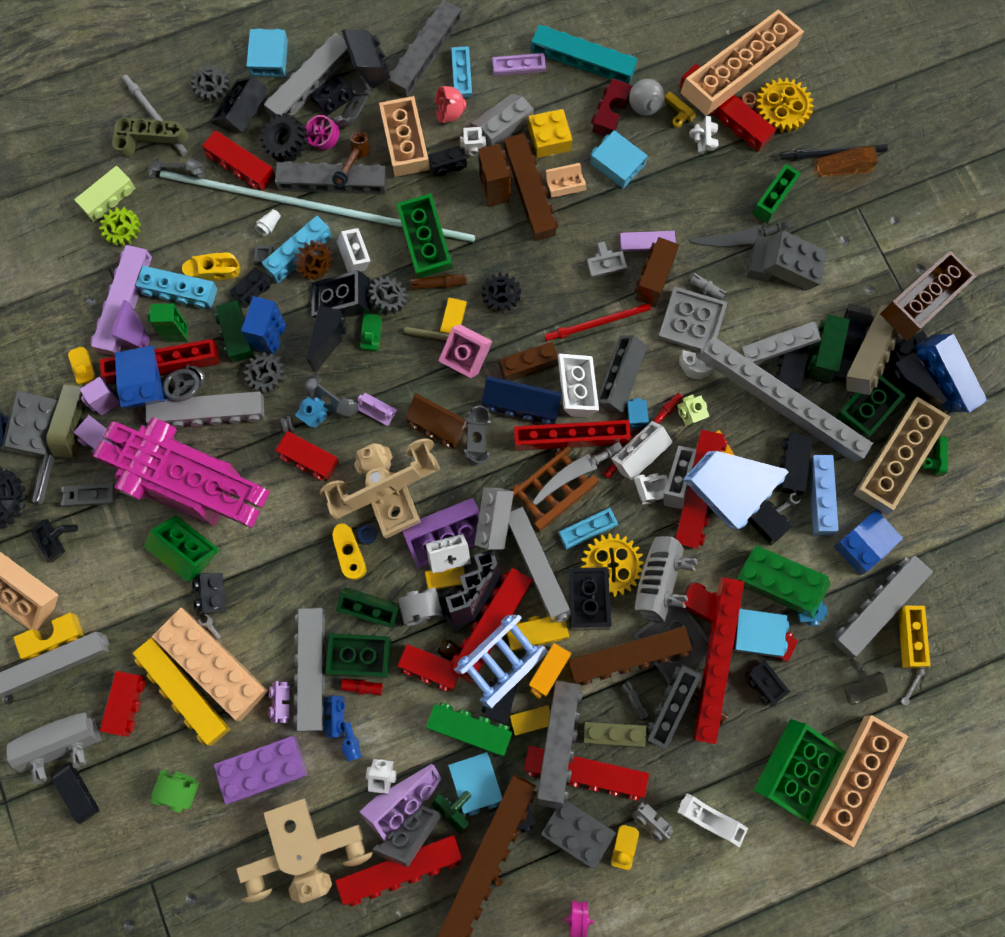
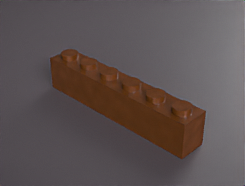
M525 133L504 138V150L534 241L556 236L558 222L556 218L552 217V204L547 202V190L541 184L542 175L540 170L537 171L536 169L537 160L535 155L531 154L532 146L530 139H526Z
M684 626L570 659L569 663L575 684L580 682L581 686L593 683L592 679L599 677L601 681L611 678V673L619 671V675L631 672L630 668L634 666L642 669L649 667L650 662L655 660L658 661V664L670 661L669 656L677 654L678 658L687 656L692 647L686 627Z

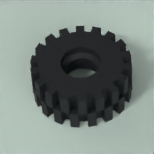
M282 113V116L276 114V118H269L271 122L269 124L266 122L264 124L266 128L261 130V133H263V136H260V140L263 141L261 146L267 154L279 162L290 161V159L295 161L297 160L296 156L301 157L302 154L300 152L306 150L304 145L308 144L306 137H309L306 132L307 129L290 114ZM290 133L289 140L281 145L282 137Z

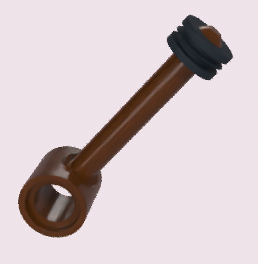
M356 132L350 136L351 154L341 171H336L332 177V182L336 186L344 187L348 181L347 174L356 158H364L369 155V141L366 133Z

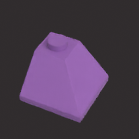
M123 300L111 335L124 348L132 350L147 347L150 337L144 324L129 302Z

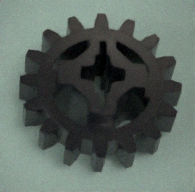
M499 272L498 277L492 274V280L486 278V284L482 285L483 291H481V296L484 297L483 303H488V309L494 307V312L501 309V313H504L505 308L511 311V305L517 306L516 301H520L521 289L519 288V282L514 283L515 277L510 279L508 273L504 277ZM511 288L513 289V292H514L513 296H512L511 293H510ZM489 290L493 293L492 297L489 295Z

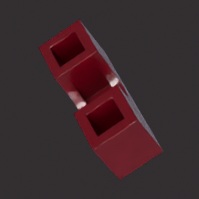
M612 79L610 85H606L603 94L605 97L600 99L597 107L599 111L597 114L594 113L591 124H593L592 132L606 136L607 134L610 135L614 130L616 131L620 115L612 112L610 109L618 107L625 110L633 85L616 79Z

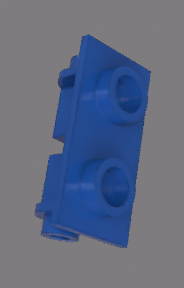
M344 696L326 697V701H324V715H331V719L324 720V734H326V738L344 737L342 725L345 723Z

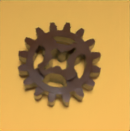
M311 240L310 245L305 242L304 248L299 247L300 253L295 254L298 259L293 261L297 265L295 270L299 272L298 274L308 281L310 279L316 281L317 276L323 278L322 273L327 274V267H332L329 264V261L333 260L329 256L332 254V251L328 249L329 247L318 240L317 242Z

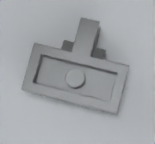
M605 242L598 243V253L595 254V257L589 258L586 261L591 278L627 270L623 251L612 253L611 250L607 251Z

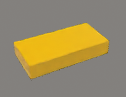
M454 298L448 299L440 333L450 334L452 327L462 325L467 301Z
M464 566L433 573L432 570L425 571L427 588L441 590L463 586L460 576L465 575Z
M549 705L511 715L510 719L515 736L548 727L550 717Z

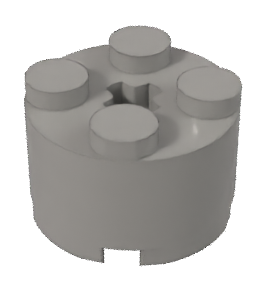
M436 588L427 589L424 593L420 594L418 591H411L406 593L407 596L399 598L404 625L424 624L431 617L434 621L443 616Z

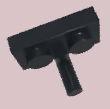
M44 519L30 530L47 563L54 562L65 553L58 537L63 533L77 532L78 526L76 524L60 525L54 530L49 520Z

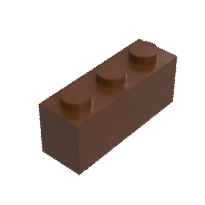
M553 341L499 359V367L503 378L508 381H514L558 366V354Z

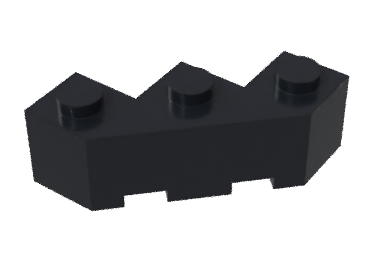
M848 303L843 317L850 319L839 372L836 374V376L846 378L866 337L867 327L871 326L874 318L870 308Z
M493 549L474 555L479 570L460 576L464 588L463 592L445 597L455 627L476 619L502 579Z

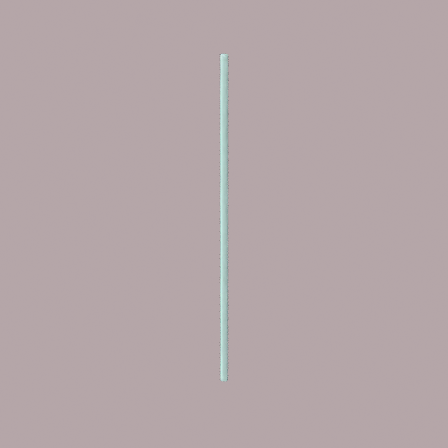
M160 171L161 178L402 227L401 220L206 179H198L197 177L173 172ZM442 229L445 237L469 242L475 241V235Z

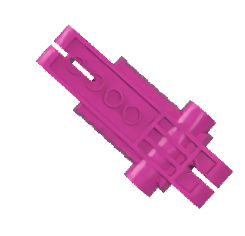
M152 417L147 427L142 425L139 432L120 423L110 422L103 438L123 447V449L101 440L92 457L118 469L114 477L118 480L114 486L116 490L137 500L151 498L213 527L220 515L246 527L253 528L260 511L249 506L248 503L262 509L270 494L268 490L240 477V474L230 463L221 461L175 440L174 435L177 429L162 420Z

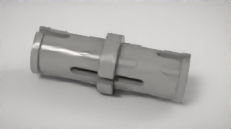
M696 273L689 282V284L703 291V294H708L718 300H722L726 294V291L712 284L711 280L707 281Z

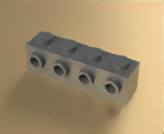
M620 335L597 397L598 405L609 413H624L647 345L634 335Z
M683 663L681 668L676 667L672 676L675 680L672 686H667L663 695L666 697L664 704L659 703L655 715H657L655 723L650 722L646 731L649 734L648 741L664 749H667L701 678V672Z

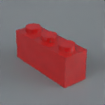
M289 431L286 432L276 448V452L280 455L279 459L286 463H289V461L296 464L295 467L303 472L306 470L311 472V476L319 481H322V479L329 481L339 464L336 456Z
M409 644L406 645L398 667L402 669L401 673L412 677V674L420 676L419 680L429 685L431 681L439 684L437 688L449 692V689L454 691L459 680L458 676L451 673L452 666L450 661Z
M115 671L100 732L130 737V733L135 728V713L140 709V694L143 693L146 685L144 676Z

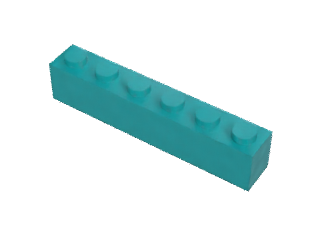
M539 24L531 42V52L544 53V56L627 84H630L637 66L638 59L632 55H626L617 52L615 49L603 47L598 43H591L583 38L568 35L566 32L554 30L549 26Z

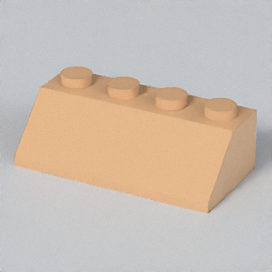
M0 552V608L29 630H38L55 609L59 595Z

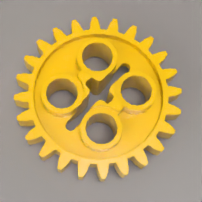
M778 78L777 83L772 79L770 84L766 83L764 88L761 87L756 97L755 105L757 107L755 112H759V115L774 126L776 130L780 128V132L783 133L784 129H786L790 133L792 128L797 131L798 127L803 128L804 124L808 123L813 113V98H809L811 92L805 93L807 87H800L801 82L797 85L795 84V79L788 82V78H786L782 82L781 78Z
M609 533L607 539L600 535V542L594 538L595 545L588 544L590 551H583L587 558H581L586 563L580 566V568L608 567L607 564L611 563L609 548H612L613 562L617 563V567H614V583L612 582V569L608 567L609 591L612 592L614 597L617 596V591L621 595H624V589L631 592L630 585L637 586L634 580L641 578L638 572L643 570L639 568V565L644 564V562L638 559L643 554H636L639 547L632 548L634 541L631 540L627 543V536L620 540L619 534L612 538L611 533ZM619 549H623L626 552V557L623 560H619L616 556V552ZM600 550L605 551L607 555L606 560L603 562L597 559V553ZM622 568L626 569L628 573L627 578L623 580L618 577V571Z

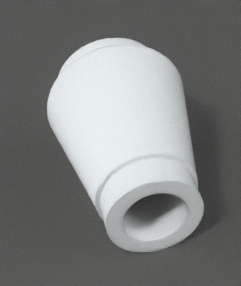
M273 209L259 219L255 226L257 232L262 236L270 235L281 217L280 214Z

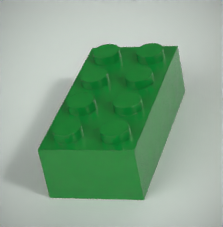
M432 193L396 203L417 277L422 278L453 269Z
M758 545L754 546L737 577L739 581H744V588L812 619L831 585L827 575Z
M440 702V705L434 704L426 726L427 729L504 757L512 732L509 731L510 727L500 723L497 726L491 725L489 719L481 716L478 719L472 718L470 712L459 709V712L453 711L451 705Z

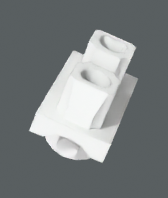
M705 116L704 121L695 124L694 128L689 131V136L698 143V153L703 154L706 150L714 151L718 147V140L711 138V135L714 136L717 133L718 124L711 122L710 116Z

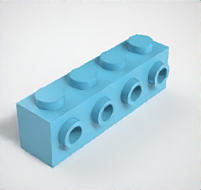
M315 216L262 262L265 271L277 283L281 282L297 266L293 261L298 259L295 254L300 253L298 248H304L305 242L310 245L311 240L315 242L318 240L325 244L332 238L330 228L318 216Z
M142 266L136 283V287L144 296L152 297L153 295L164 301L175 300L182 305H187L188 303L199 309H211L217 293V287L213 281Z

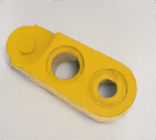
M212 253L193 256L192 259L182 265V272L186 276L208 281L228 280L238 276L240 265L234 255L230 253Z
M343 523L335 526L332 535L342 572L349 580H359L367 572L365 561L351 527ZM346 547H353V552L350 555L344 554ZM352 565H357L355 571L350 570Z

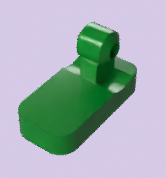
M366 314L363 317L360 342L362 351L377 352L379 350L382 319L377 314Z
M938 437L934 443V459L925 458L921 465L923 470H934V476H944L948 472V437Z

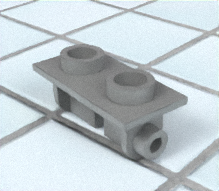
M642 802L631 816L639 826L644 827L650 833L652 839L660 844L664 843L673 833L672 826L662 817L655 821L654 817L658 813L647 803L644 804Z

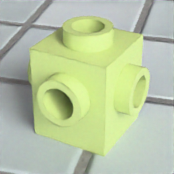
M693 395L683 398V403L677 405L679 408L678 413L683 419L685 426L710 417L707 411V404L702 399V396L694 398Z

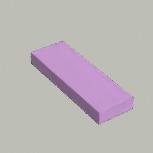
M544 53L492 57L494 76L546 72Z
M675 231L620 233L621 251H649L652 242L656 243L658 237L676 243Z

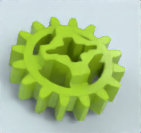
M116 207L115 212L109 210V215H103L105 220H100L102 226L99 229L102 232L101 235L109 244L113 242L115 246H118L119 243L125 246L127 241L131 244L132 238L137 239L135 234L141 232L138 228L141 226L138 221L139 218L131 209L127 211L123 207L120 211Z

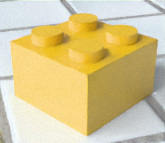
M564 109L529 116L527 128L536 158L571 151L573 140Z

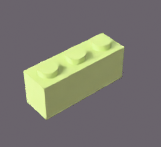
M115 166L74 200L87 216L95 222L97 219L102 218L109 209L115 207L124 197L129 196L135 189V186L118 166Z

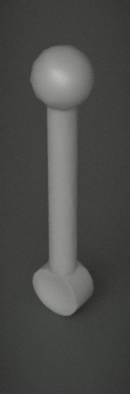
M922 668L917 669V675L906 696L900 701L902 705L906 706L910 703L909 698L920 677L925 673Z

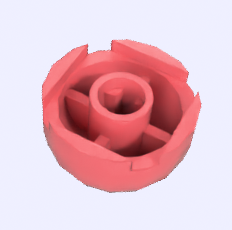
M441 86L437 89L435 104H438L439 110H435L438 121L440 123L455 122L461 117L463 110L466 109L465 99H463L460 91L454 87Z

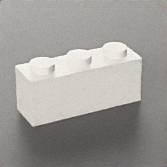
M652 421L611 459L621 475L633 480L673 442L664 427Z

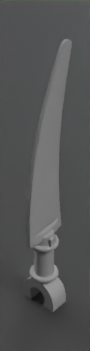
M618 442L609 449L606 448L604 452L596 456L592 455V458L587 454L569 464L545 485L534 499L533 504L537 505L567 482L598 469L596 465L607 458L611 459L622 449L621 444Z

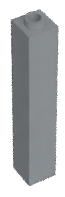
M521 507L511 511L508 527L551 622L561 623L570 616L568 604L524 508Z
M96 631L0 672V698L109 652L107 647L109 646V641L106 635Z

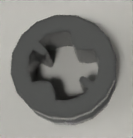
M289 415L286 419L281 417L284 433L286 434L287 431L295 432L291 416Z

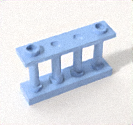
M519 615L506 616L501 621L502 624L468 657L464 656L457 663L458 666L454 669L456 673L464 674L467 672L483 691V697L480 699V702L486 707L492 708L548 653L544 646L532 645L516 626V623L521 619ZM509 630L526 650V655L522 659H518L502 639ZM494 644L498 646L512 664V669L507 673H504L487 653ZM480 658L483 659L498 678V682L493 687H489L472 666Z

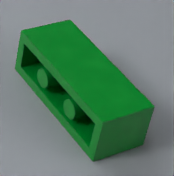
M785 164L757 203L752 215L768 224L797 183L801 173Z
M174 303L150 304V311L147 313L148 322L152 324L159 336L165 342H188V323Z

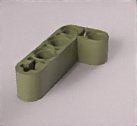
M120 118L115 124L112 145L123 157H130L134 154L136 141L183 144L188 140L189 136L188 132L179 122Z
M65 383L63 385L47 433V445L54 457L75 458L77 456L78 445L74 438V431L77 429L84 407V402L81 399L83 394L80 388L84 387L85 384Z

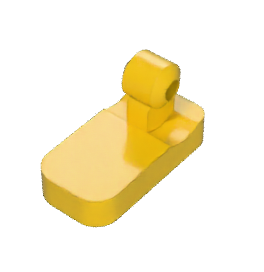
M670 91L665 95V102L679 113L673 118V126L680 128L687 119L689 122H692L696 117L694 110Z
M84 347L71 350L68 353V357L76 382L87 385L97 379L89 352Z
M621 825L618 828L611 857L612 866L625 870L631 869L639 832L636 828L627 825Z

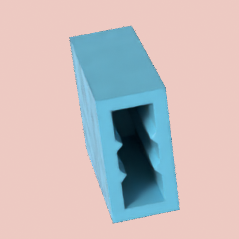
M250 29L247 69L250 76L285 77L288 47L285 30Z
M614 130L610 135L607 134L599 147H595L592 150L590 164L624 189L646 165L648 155Z
M739 609L732 651L773 657L784 656L788 646L787 641H785L786 633L789 630L787 615Z
M488 752L449 765L458 797L465 791L472 795L462 806L464 814L468 813L469 816L480 813V808L488 806V809L499 806L502 795Z

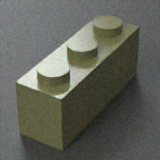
M584 722L582 744L646 747V726Z

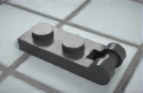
M97 484L60 487V494H62L60 507L70 508L73 506L115 504V485ZM74 493V499H70V494Z

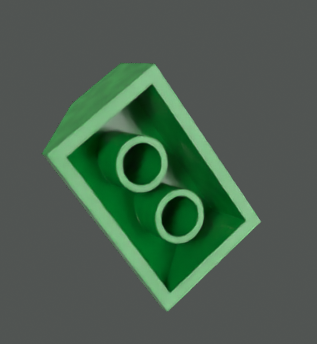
M177 515L150 530L144 548L187 582L199 575L219 552L215 545Z

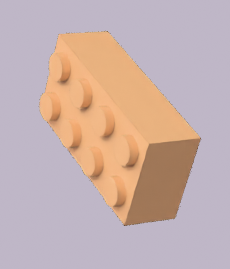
M414 96L379 103L394 176L430 170Z

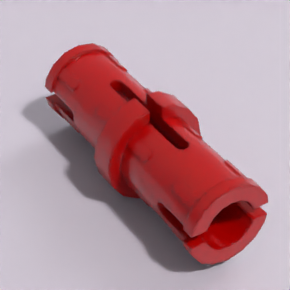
M343 678L341 691L359 693V695L372 694L381 696L383 683L367 682L365 679L360 681Z

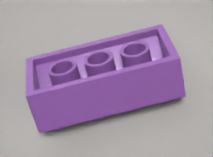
M473 498L421 518L420 523L402 531L417 569L429 564L426 543L463 534L468 548L475 546L480 512Z

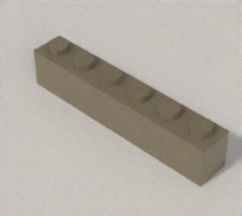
M888 305L880 306L846 376L847 391L870 395L873 387H877L878 376L883 374L884 363L889 361L890 350L893 351L895 347V339L900 337V334L880 315Z

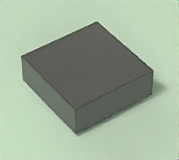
M254 246V265H263L262 262L274 252L273 246Z

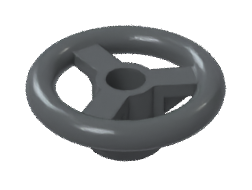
M190 369L175 370L165 378L162 385L163 393L171 401L181 402L188 400L198 391L200 380L198 375ZM187 374L190 375L193 378V380H180L178 375ZM173 379L176 388L171 394L168 390V386L170 381Z

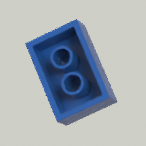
M253 296L241 332L253 351L265 352L267 355L272 353L274 355L275 351H278L280 348L281 334L285 333L286 323L275 301Z

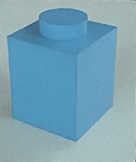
M634 398L627 401L626 416L630 422V428H643L648 425L647 400Z

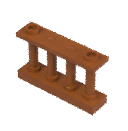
M569 446L566 449H559L550 462L521 485L518 483L510 490L514 492L513 500L518 497L536 518L534 528L539 533L598 485L599 480L594 475L590 478L584 475L577 477L580 486L576 490L571 489L567 484L562 485L560 489L565 493L564 496L566 498L559 502L551 494L544 499L548 502L551 509L546 514L544 512L541 513L524 493L531 485L540 492L544 486L540 483L539 479L546 473L553 478L557 474L553 467L562 461L566 467L572 463L568 457L571 452Z

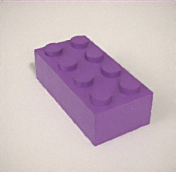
M295 736L214 764L225 805L233 804L308 776L299 743Z

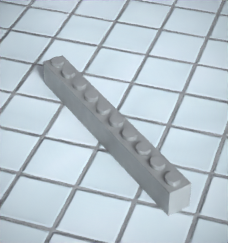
M713 336L709 339L697 356V358L855 463L864 459L873 443L716 337Z

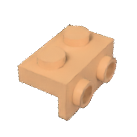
M580 163L545 171L546 185L551 198L586 190V183L582 176Z

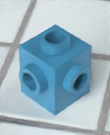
M307 397L300 403V409L295 416L307 425L316 428L319 423L325 420L329 409L323 406L325 402L321 399Z
M822 600L813 619L797 612L798 623L807 622L808 626L820 625L819 621H825L824 617H827V606L823 605Z

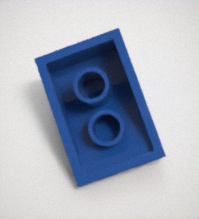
M153 345L115 353L117 390L122 408L131 409L165 402Z
M876 509L835 544L834 547L861 576L889 553L903 537Z

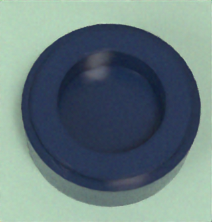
M363 525L358 529L357 537L362 544L370 545L375 542L377 532L373 526Z

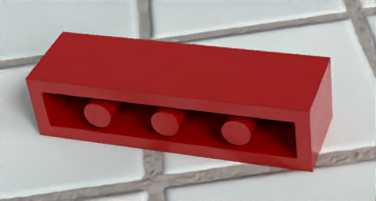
M216 130L202 145L205 151L204 155L210 161L215 160L221 168L226 171L230 170L236 178L245 180L253 189L257 188L260 191H264L275 177L271 166Z

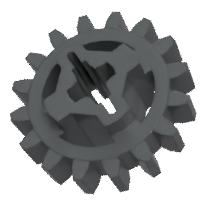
M209 64L208 68L202 65V70L197 68V74H192L193 79L190 80L191 88L196 97H201L202 101H205L207 98L209 102H212L214 98L216 101H219V96L224 98L223 93H228L227 87L230 86L229 77L223 68L220 69L218 65L213 68L212 64Z
M379 276L378 280L374 279L368 288L367 297H370L368 302L374 303L373 309L378 307L379 313L384 310L386 315H389L390 311L396 314L397 310L401 311L407 302L408 294L404 293L406 288H401L402 283H396V278L389 280V277L386 276L383 280Z
M264 352L263 357L256 354L255 360L249 359L251 364H245L248 370L244 371V375L247 376L245 381L249 383L251 389L255 388L256 392H260L262 389L263 393L266 394L268 389L274 392L273 387L280 388L278 383L285 381L281 376L286 375V372L282 370L285 367L283 363H280L281 360L278 357L275 358L272 353L267 357V354ZM273 365L276 366V368H277V373H275V371H273V369H274ZM253 373L257 376L256 381L253 379Z

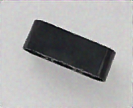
M68 762L51 773L50 776L71 815L78 824H82L97 814L99 808L78 770L73 768L71 762Z

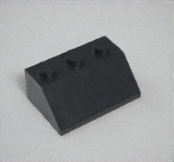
M342 30L354 68L373 89L391 78L388 72L390 67L384 60L385 54L379 47L381 43L376 35L373 36L368 30Z
M254 76L237 79L210 122L233 134L245 132L249 127V121L258 113L259 105L265 102L269 89Z

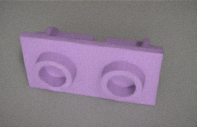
M367 393L358 397V410L386 426L390 424L397 412L395 408Z
M276 681L269 687L271 707L268 709V718L271 719V723H277L278 719L279 723H287V719H289V704H282V701L290 700V686H288V682H280V686H278V681Z

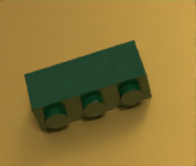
M238 300L216 306L217 313L214 315L217 324H220L222 329L219 330L221 340L225 341L226 346L223 347L225 357H229L232 363L253 358V350L241 332L245 320Z
M345 587L340 593L335 611L393 628L397 622L400 606L399 603Z

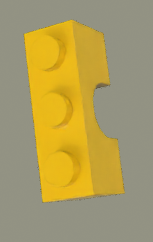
M68 613L52 620L54 631L47 640H43L40 631L34 629L13 637L20 658L28 661L84 637L77 615Z

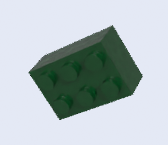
M827 314L823 320H820L817 328L821 341L811 344L809 354L812 355L811 361L808 360L805 369L808 372L807 379L829 384L839 372L850 319Z
M881 375L878 376L877 387H873L870 395L856 392L835 416L836 419L866 439L876 431L905 397L904 393Z
M329 633L326 674L328 676L389 679L392 639L390 636Z

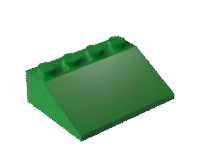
M790 719L753 791L810 825L846 752L807 724Z

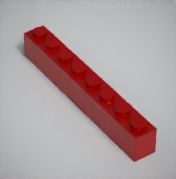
M720 578L692 734V738L696 741L716 744L744 581L729 578Z

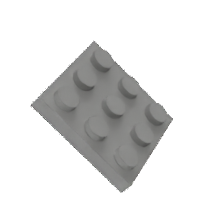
M674 286L658 339L701 351L709 339L713 336L717 338L728 302Z

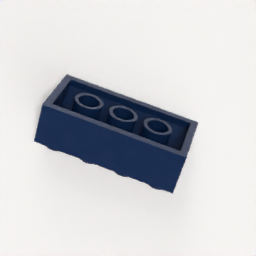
M487 376L482 406L486 407L489 413L499 412L509 418L516 416L521 417L522 420L527 422L534 420L542 425L556 424L562 393Z

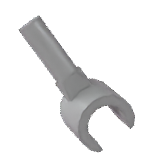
M792 493L776 511L779 513L789 506L794 507L801 499L797 502L793 501L792 497L796 493Z
M205 614L208 618L206 623L198 619L199 624L208 628L216 640L221 638L212 625L213 619L209 615Z

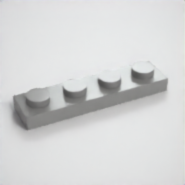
M811 322L744 346L743 351L745 358L756 364L819 342L821 338L816 322Z

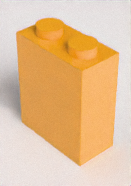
M555 643L552 645L528 686L530 694L538 699L541 696L543 698L547 696L569 659L570 652Z

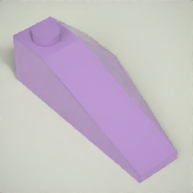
M430 764L390 788L388 794L382 793L375 797L360 813L372 830L385 842L387 836L392 831L395 833L403 826V822L419 809L423 801L429 799L442 778L435 766Z

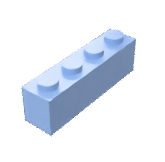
M814 455L809 463L813 536H832L838 532L833 455Z

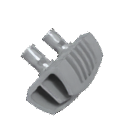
M655 537L642 570L635 602V610L641 611L642 618L659 623L665 622L669 606L686 608L683 602H688L687 595L672 594L678 570L695 571L696 569L693 565H697L696 558L682 557L684 548L673 537Z
M85 712L37 728L7 744V761L13 769L20 773L31 769L33 784H40V779L45 782L47 781L44 769L45 763L71 753L73 768H80L79 762L85 766L87 763L83 748L102 740L95 719L87 718Z

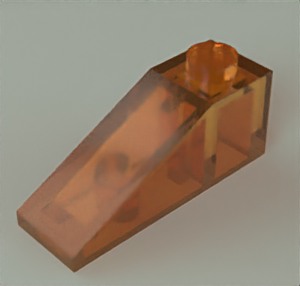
M875 146L856 147L816 160L819 177L872 173L878 163Z

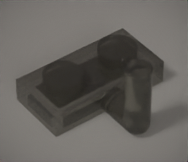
M854 658L849 659L848 664L857 671L859 677L858 680L843 685L847 701L851 706L888 692L883 673L877 672L867 676L865 667Z

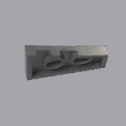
M421 806L403 822V826L395 833L392 831L387 836L385 842L380 846L377 844L372 849L374 854L408 868L441 817L439 812Z

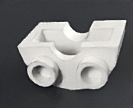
M682 350L679 357V365L686 373V376L701 380L714 372L715 369L696 357V353Z
M658 473L647 477L645 475L634 477L643 505L656 503V500L664 499V492L668 482L667 475L658 476Z

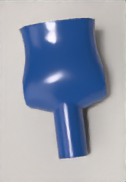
M351 723L342 724L346 738L341 751L345 755L347 762L363 757L360 752L359 739L354 736Z

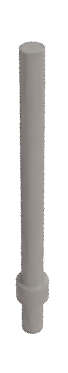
M124 75L122 80L127 85L131 95L138 99L153 120L163 121L143 96L139 86L133 83L128 75ZM173 144L182 156L188 153L182 144Z

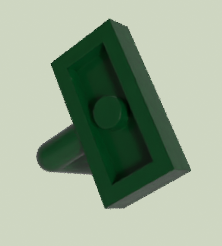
M465 791L454 804L441 794L431 803V806L459 834L470 824L465 814L459 811L472 796L468 791Z

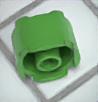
M160 770L151 794V803L170 806L169 809L175 812H182V809L191 808L200 782H195V778L180 772L169 775V770Z

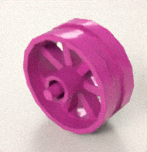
M325 115L313 117L306 125V132L309 136L306 139L309 144L318 150L326 151L331 149L339 139L337 124Z
M571 901L570 915H568V918H564V922H568V926H570L569 937H587L589 925L594 924V920H590V916H588L587 901Z

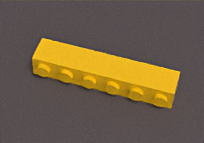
M152 637L133 652L136 657L134 660L141 669L145 668L147 670L149 680L160 686L159 692L164 698H169L173 702L171 706L178 714L181 713L185 717L184 723L191 730L194 728L198 733L197 739L203 745L212 746L231 730L170 654Z

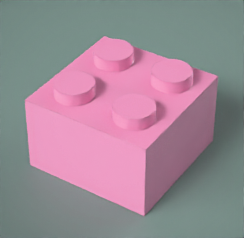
M462 325L452 327L438 361L472 378L479 374L493 341Z

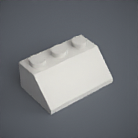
M558 354L564 410L572 417L591 416L599 411L593 357Z

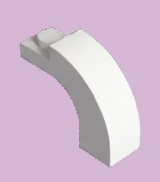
M688 793L680 803L678 813L683 817L740 847L749 828L709 807Z

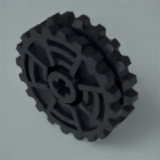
M0 467V527L6 528L8 522L13 524L15 522L14 518L21 516L20 509L25 508L26 505L23 504V500L27 499V495L23 494L26 488L20 485L22 480L16 478V474Z

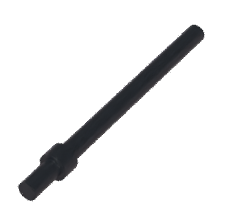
M881 144L805 151L803 149H795L792 152H781L780 158L781 160H803L810 157L885 152L888 150V145Z

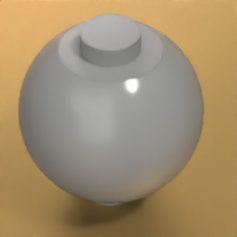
M653 79L638 81L633 85L629 94V102L632 109L643 116L657 113L662 108L665 100L662 86Z

